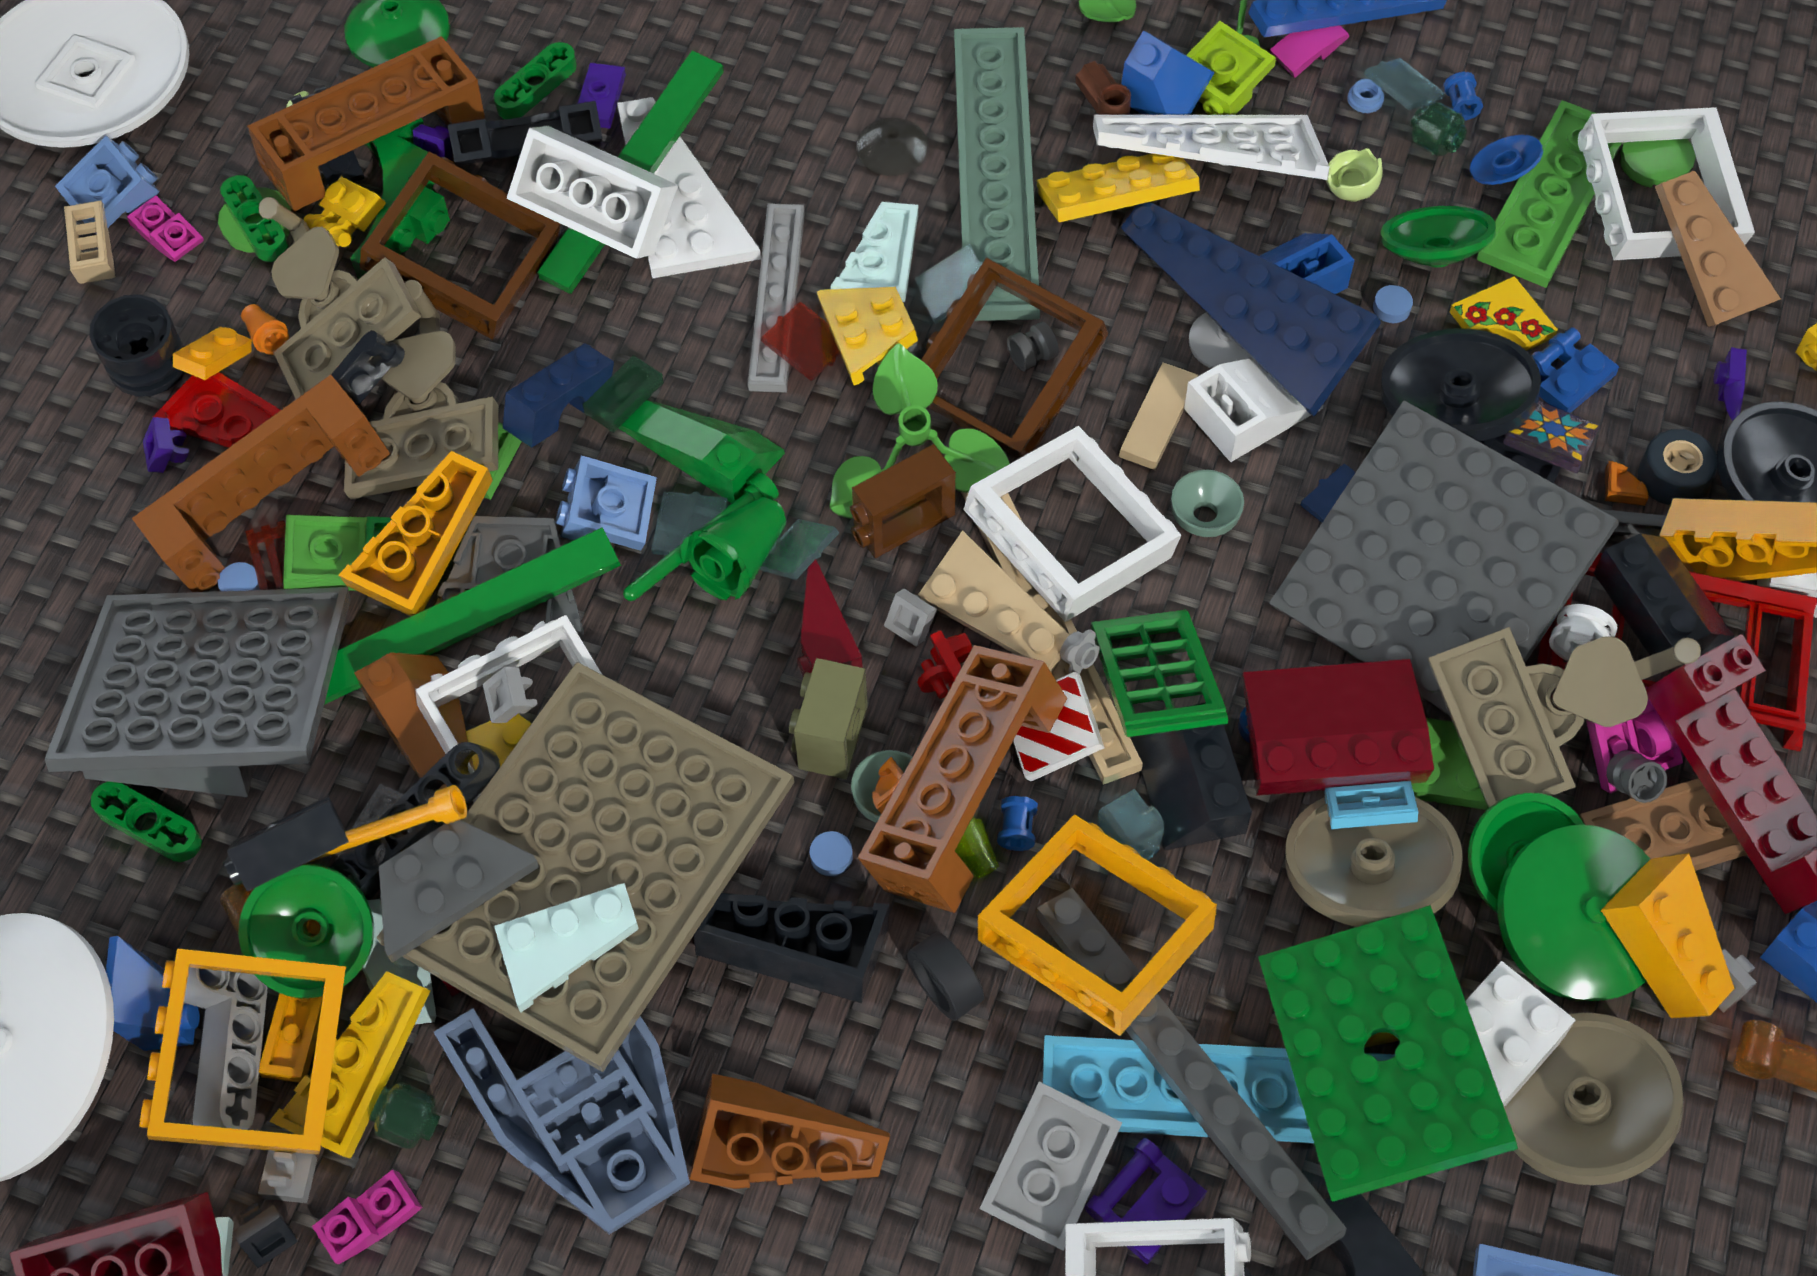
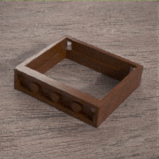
M429 151L361 248L360 269L368 272L384 257L395 264L404 283L409 280H415L421 284L423 291L436 310L494 340L557 243L561 223L507 199L508 193L492 186L483 177L472 175L457 167L450 159L439 157ZM429 180L537 238L494 305L384 246Z
M986 258L976 274H970L967 281V289L962 297L955 299L950 305L946 316L947 320L941 330L935 331L927 342V351L921 360L932 369L936 379H938L996 286L1075 328L1079 333L1012 438L937 395L928 408L963 428L975 429L987 434L1002 450L1020 459L1036 450L1105 341L1108 331L1103 320Z

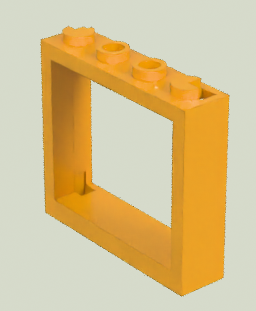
M1074 814L978 915V941L1120 1036L1214 929L1217 904L1212 902L1204 892L1194 890L1176 879L1166 868L1157 867L1141 857L1133 847L1126 844L1122 845L1105 834L1098 825L1091 822L1088 823ZM1074 849L1186 920L1123 992H1120L1010 918Z
M177 949L175 961L167 960L164 970L162 988H171L168 1007L159 1006L156 1019L155 1034H163L160 1053L151 1052L147 1080L156 1081L153 1100L144 1099L141 1110L140 1127L148 1128V1139L319 1155L346 967ZM190 967L325 982L303 1135L165 1122Z

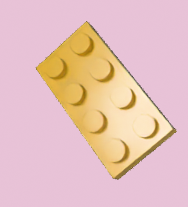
M1154 153L1139 157L1124 156L1119 158L1117 162L1104 165L1089 164L1084 166L1082 170L1068 173L1058 171L1049 174L1046 178L1037 179L1038 194L1058 222L1200 190L1199 176L1183 158Z

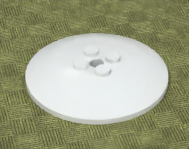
M25 0L0 18V129L15 138L36 145L79 147L99 143L105 136H108L110 139L119 137L141 126L167 105L185 77L189 62V43L179 17L163 0ZM94 71L87 77H79L81 74H89Z
M13 913L0 916V1182L20 1175L42 1162L78 1126L98 1092L108 1064L113 1040L114 1007L112 992L107 973L97 953L86 939L73 928L54 919L29 913Z

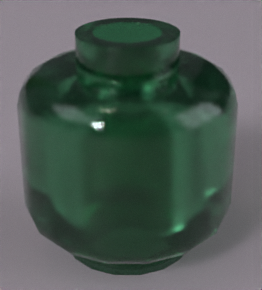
M1432 102L1425 108H1419L1413 115L1410 126L1413 128L1412 139L1414 143L1436 156H1444L1449 152L1454 153L1457 151L1467 134L1463 115L1440 102Z
M398 1082L391 1089L383 1088L369 1120L375 1122V1135L405 1149H412L417 1146L421 1138L430 1141L441 1116L433 1113L436 1106V1100L433 1095L404 1082Z

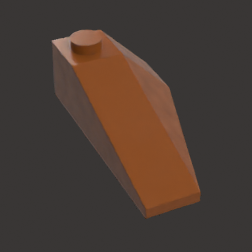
M391 652L356 671L354 674L368 704L418 778L421 779L445 755V752L417 706L416 689L430 682L432 675L442 674L444 676L449 672L437 656ZM460 697L438 707L440 714L458 744L468 742L465 720L459 700ZM471 757V759L469 760V763H470L472 769H473L474 772H475V769H474V766H473V759H472V757ZM446 784L442 785L440 789L447 787Z
M712 1073L701 1115L690 1180L739 1189L750 1188V1183L777 1181V1185L793 1184V1179L820 1177L823 1181L879 1177L890 1133L759 1083Z

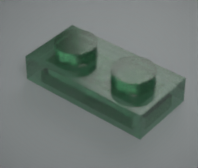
M633 355L583 404L584 413L614 433L664 383L663 375Z

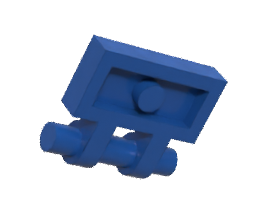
M1570 328L1565 333H1557L1548 341V346L1544 350L1531 354L1541 376L1542 383L1539 397L1563 416L1570 414L1615 377L1619 369L1616 363L1592 344H1589L1581 351L1576 349L1574 344L1581 339V335L1575 328ZM1557 358L1565 363L1558 370L1551 366V363Z

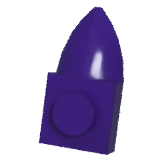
M1733 347L1730 348L1724 362L1718 361L1713 378V383L1719 385L1718 401H1724L1727 413L1732 421L1741 412L1747 354L1746 349Z

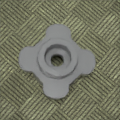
M1087 630L1084 633L1077 631L1070 634L1064 641L1060 656L1062 660L1070 664L1069 673L1076 672L1080 674L1083 668H1089L1096 661L1100 647L1095 644L1096 633L1094 631Z

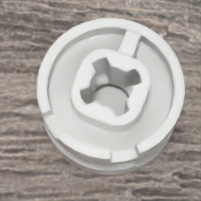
M1584 604L1567 605L1558 614V625L1552 631L1549 644L1558 656L1568 661L1576 647L1601 637H1615L1617 624L1608 613L1599 608Z

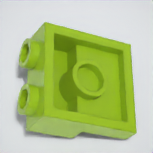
M1221 21L1187 54V56L1215 72L1198 100L1203 104V109L1208 115H1236L1252 98L1254 87L1275 67L1276 62L1275 56Z

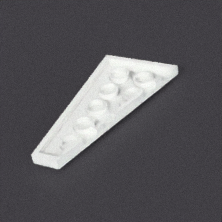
M653 97L617 103L625 145L656 103ZM679 137L654 173L677 184L678 187L655 253L648 256L652 278L760 260L761 252L759 247L682 138Z
M1094 115L1093 130L1097 145L1327 180L1329 164L1308 115Z

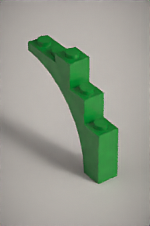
M422 117L364 144L374 154L383 169L382 199L386 204L378 213L366 239L350 258L358 279L367 273L360 269L361 248L428 153L413 144V129L423 124ZM429 180L384 245L385 247L401 255L402 252L407 251L416 238L428 244L437 234L445 229L450 218L444 196L431 190L435 184L434 182Z

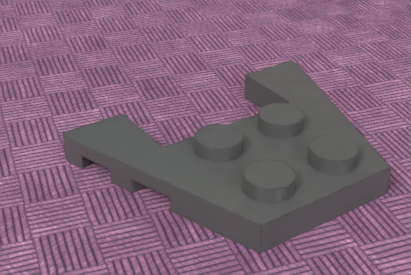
M474 516L453 560L455 564L450 575L439 589L436 604L561 547L554 518ZM573 588L547 601L545 624L566 615L579 637H583L584 630Z

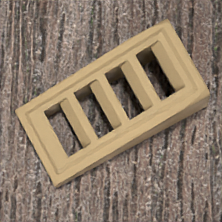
M100 200L65 206L70 270L76 280L83 284L114 278V261L103 202ZM95 218V222L79 225L76 222L78 220ZM97 233V235L79 238V235ZM97 247H98V250H94V251L83 252V253H82V251H81V250H86V249H91V248H97Z

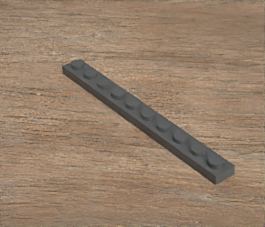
M1073 888L1037 907V919L1063 952L1120 992H1123L1140 973ZM1157 993L1127 1027L1126 1032L1306 1260L1344 1237L1347 1229Z

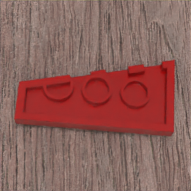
M218 372L206 380L192 375L153 417L169 418L171 430H180L187 435L229 448L281 410Z

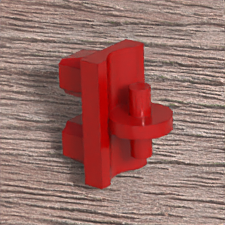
M940 630L930 635L934 645L930 651L933 661L926 659L921 663L924 673L918 678L917 683L922 692L930 693L935 691L939 699L946 697L962 668L960 663L966 661L973 648L966 633L945 638Z

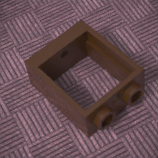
M934 444L852 487L853 505L850 506V512L854 518V526L851 527V532L857 544L861 548L867 547L875 559L955 516L956 472Z

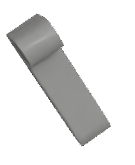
M191 967L189 969L184 1003L205 1009L193 1125L248 1130L253 1123L268 989L254 974Z

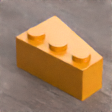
M1689 853L1650 859L1601 910L1670 1018L1710 1016L1735 989Z

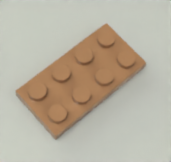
M1699 778L1665 788L1664 792L1652 802L1642 803L1631 798L1579 815L1585 825L1603 827L1628 838L1640 847L1650 859L1689 853L1695 871L1747 855Z

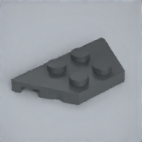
M462 820L442 825L379 866L384 947L392 963L537 869L539 865L536 858L512 844Z

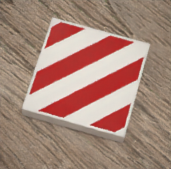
M1076 672L1056 680L1066 695L1067 700L1050 733L1021 726L1013 740L1024 777L1030 782L1105 748L1081 676Z

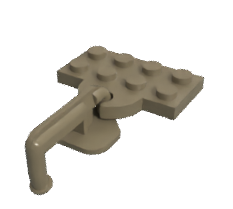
M266 197L260 202V215L265 219H273L287 228L295 242L274 262L272 279L282 296L302 299L298 315L301 329L273 352L297 399L331 375L368 331L373 330L385 338V342L389 343L422 315L393 262L384 257L360 279L341 270L334 271L339 249L328 230L323 227L310 229L302 218L280 205L275 198Z
M409 280L405 282V285L422 315L420 317V335L393 341L404 348L405 356L401 364L395 368H390L382 379L398 392L394 394L387 404L383 419L369 422L390 452V455L384 458L376 468L368 470L360 477L356 475L345 461L344 492L351 500L420 486L451 451L487 467L489 472L498 470V404L493 396L460 403L452 390L445 383L440 382L455 366L456 345L449 333L440 331L439 312L423 291L421 284L415 280Z
M1508 627L1429 657L1427 660L1489 809L1499 800L1514 794L1541 793L1552 796L1576 787L1559 746L1574 738L1583 725L1584 719L1603 727H1612L1639 716L1645 710L1648 702L1647 691L1642 680L1680 665L1695 662L1700 657L1701 648L1696 640L1683 638L1670 649L1634 662L1627 645L1623 641L1615 637L1606 636L1576 647L1572 651L1564 670L1547 664L1525 666L1511 629ZM1555 689V692H1554L1553 695L1551 696V701H1550L1551 692Z

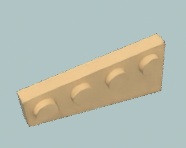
M962 531L918 596L931 606L937 607V610L1013 654L1044 661L1051 673H1053L1062 660L1060 656L1061 647L1069 634Z

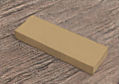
M1162 362L1122 444L1119 454L1120 458L1156 470L1184 411L1188 382L1198 377V374Z

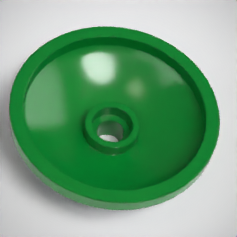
M362 0L350 12L345 23L344 33L351 53L362 63L376 67L441 36L447 41L450 23L447 11L439 0Z
M1432 206L1410 210L1391 218L1381 229L1382 244L1390 252L1408 261L1431 267H1445L1449 264L1460 262L1482 251L1496 235V223L1490 215L1473 208L1461 206Z
M1520 793L1499 800L1480 817L1470 838L1468 865L1472 882L1478 894L1496 913L1500 884L1516 851H1520L1531 840L1544 833L1571 825H1585L1571 807L1549 795Z
M303 864L256 887L251 892L240 915L239 944L243 956L345 966L343 984L345 986L357 976L368 960L374 940V920L371 908L364 894L348 877L325 866ZM313 919L320 924V932L318 934H312L308 931V920ZM254 974L267 987L283 995L296 998L323 996L324 981Z

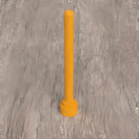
M456 785L437 790L426 804L345 831L349 840L348 843L309 862L431 820L450 824L464 819L467 815L465 798Z

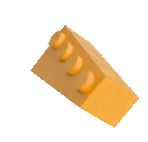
M451 451L416 489L417 492L403 508L400 506L391 516V521L376 537L371 538L362 548L363 552L351 565L348 564L338 576L346 586L408 616L424 611L493 481L488 468Z
M1673 498L1659 535L1668 541L1690 572L1738 582L1817 573V503Z

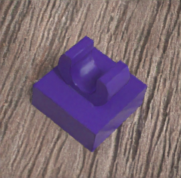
M420 124L413 129L414 145L427 152L430 151L439 157L448 158L453 162V149L448 128L442 126L432 128Z
M153 417L144 436L143 446L148 472L163 473L168 461L182 463L185 462L189 454L188 448H178L175 446L183 445L186 433L180 430L171 431L169 418Z

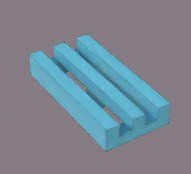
M1411 781L1325 788V802L1327 804L1328 816L1330 817L1331 829L1418 822V808Z

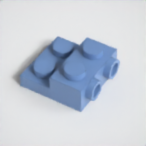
M105 136L55 186L70 206L101 200L104 204L108 228L125 211L131 214L159 193V190L153 184L158 179L156 175L144 164L140 163L137 165L135 163L139 158L136 151L126 142L122 141L120 144H117L108 136ZM95 218L84 219L82 221L84 223L95 222Z
M581 455L575 468L567 469L563 480L562 491L569 492L567 502L561 501L556 515L555 523L562 525L560 537L576 540L603 527L611 543L641 551L646 542L657 477Z

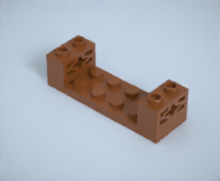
M441 36L256 121L247 127L260 167L293 212L325 197V190L318 166L434 111L447 127L450 124L485 119L477 78Z
M329 375L139 512L132 519L161 559L192 592H203L218 583L220 573L226 568L207 544L206 539L213 534L221 532L228 523L246 510L254 508L261 499L279 486L287 484L294 475L309 464L320 460L333 447H335L358 477L368 470L376 468L384 458L390 455V452L365 415L334 377Z
M976 645L973 646L858 856L859 861L885 892L952 913L956 912L974 878V875L955 852L956 847L1020 727L1024 726L1050 733L1067 700L1066 695L1044 661Z

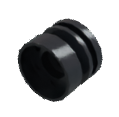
M141 294L123 295L110 300L96 312L90 323L89 338L112 383L123 393L137 397L155 396L169 390L181 379L184 371L173 367V353L184 348L166 307L155 298Z

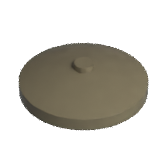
M1324 797L1308 806L1292 824L1286 840L1285 864L1293 888L1310 907L1332 920L1358 927L1431 905L1433 913L1441 909L1452 897L1460 881L1462 869L1461 843L1454 827L1447 818L1433 806L1416 797L1418 822L1331 829L1330 817L1328 816Z
M1598 1013L1569 1014L1575 1019V1022L1565 1038L1504 1107L1517 1141L1518 1149L1513 1151L1535 1170L1567 1183L1604 1185L1629 1179L1655 1164L1668 1151L1679 1132L1683 1117L1684 1101L1678 1069L1661 1043L1637 1025L1621 1018Z

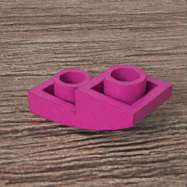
M1340 25L1289 33L1273 46L1270 52L1276 57V61L1296 78L1318 57L1324 60L1349 38V34Z
M154 196L127 216L129 224L140 235L174 262L204 241L203 236L180 213L175 215L157 196Z
M391 1170L357 1199L347 1197L315 1223L312 1228L334 1263L341 1264L388 1235L423 1207L400 1172Z

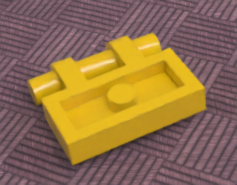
M341 176L337 182L328 187L325 197L319 203L324 211L321 214H308L303 220L310 229L323 227L328 230L338 247H347L351 243V235L357 228L364 232L386 202L376 193Z

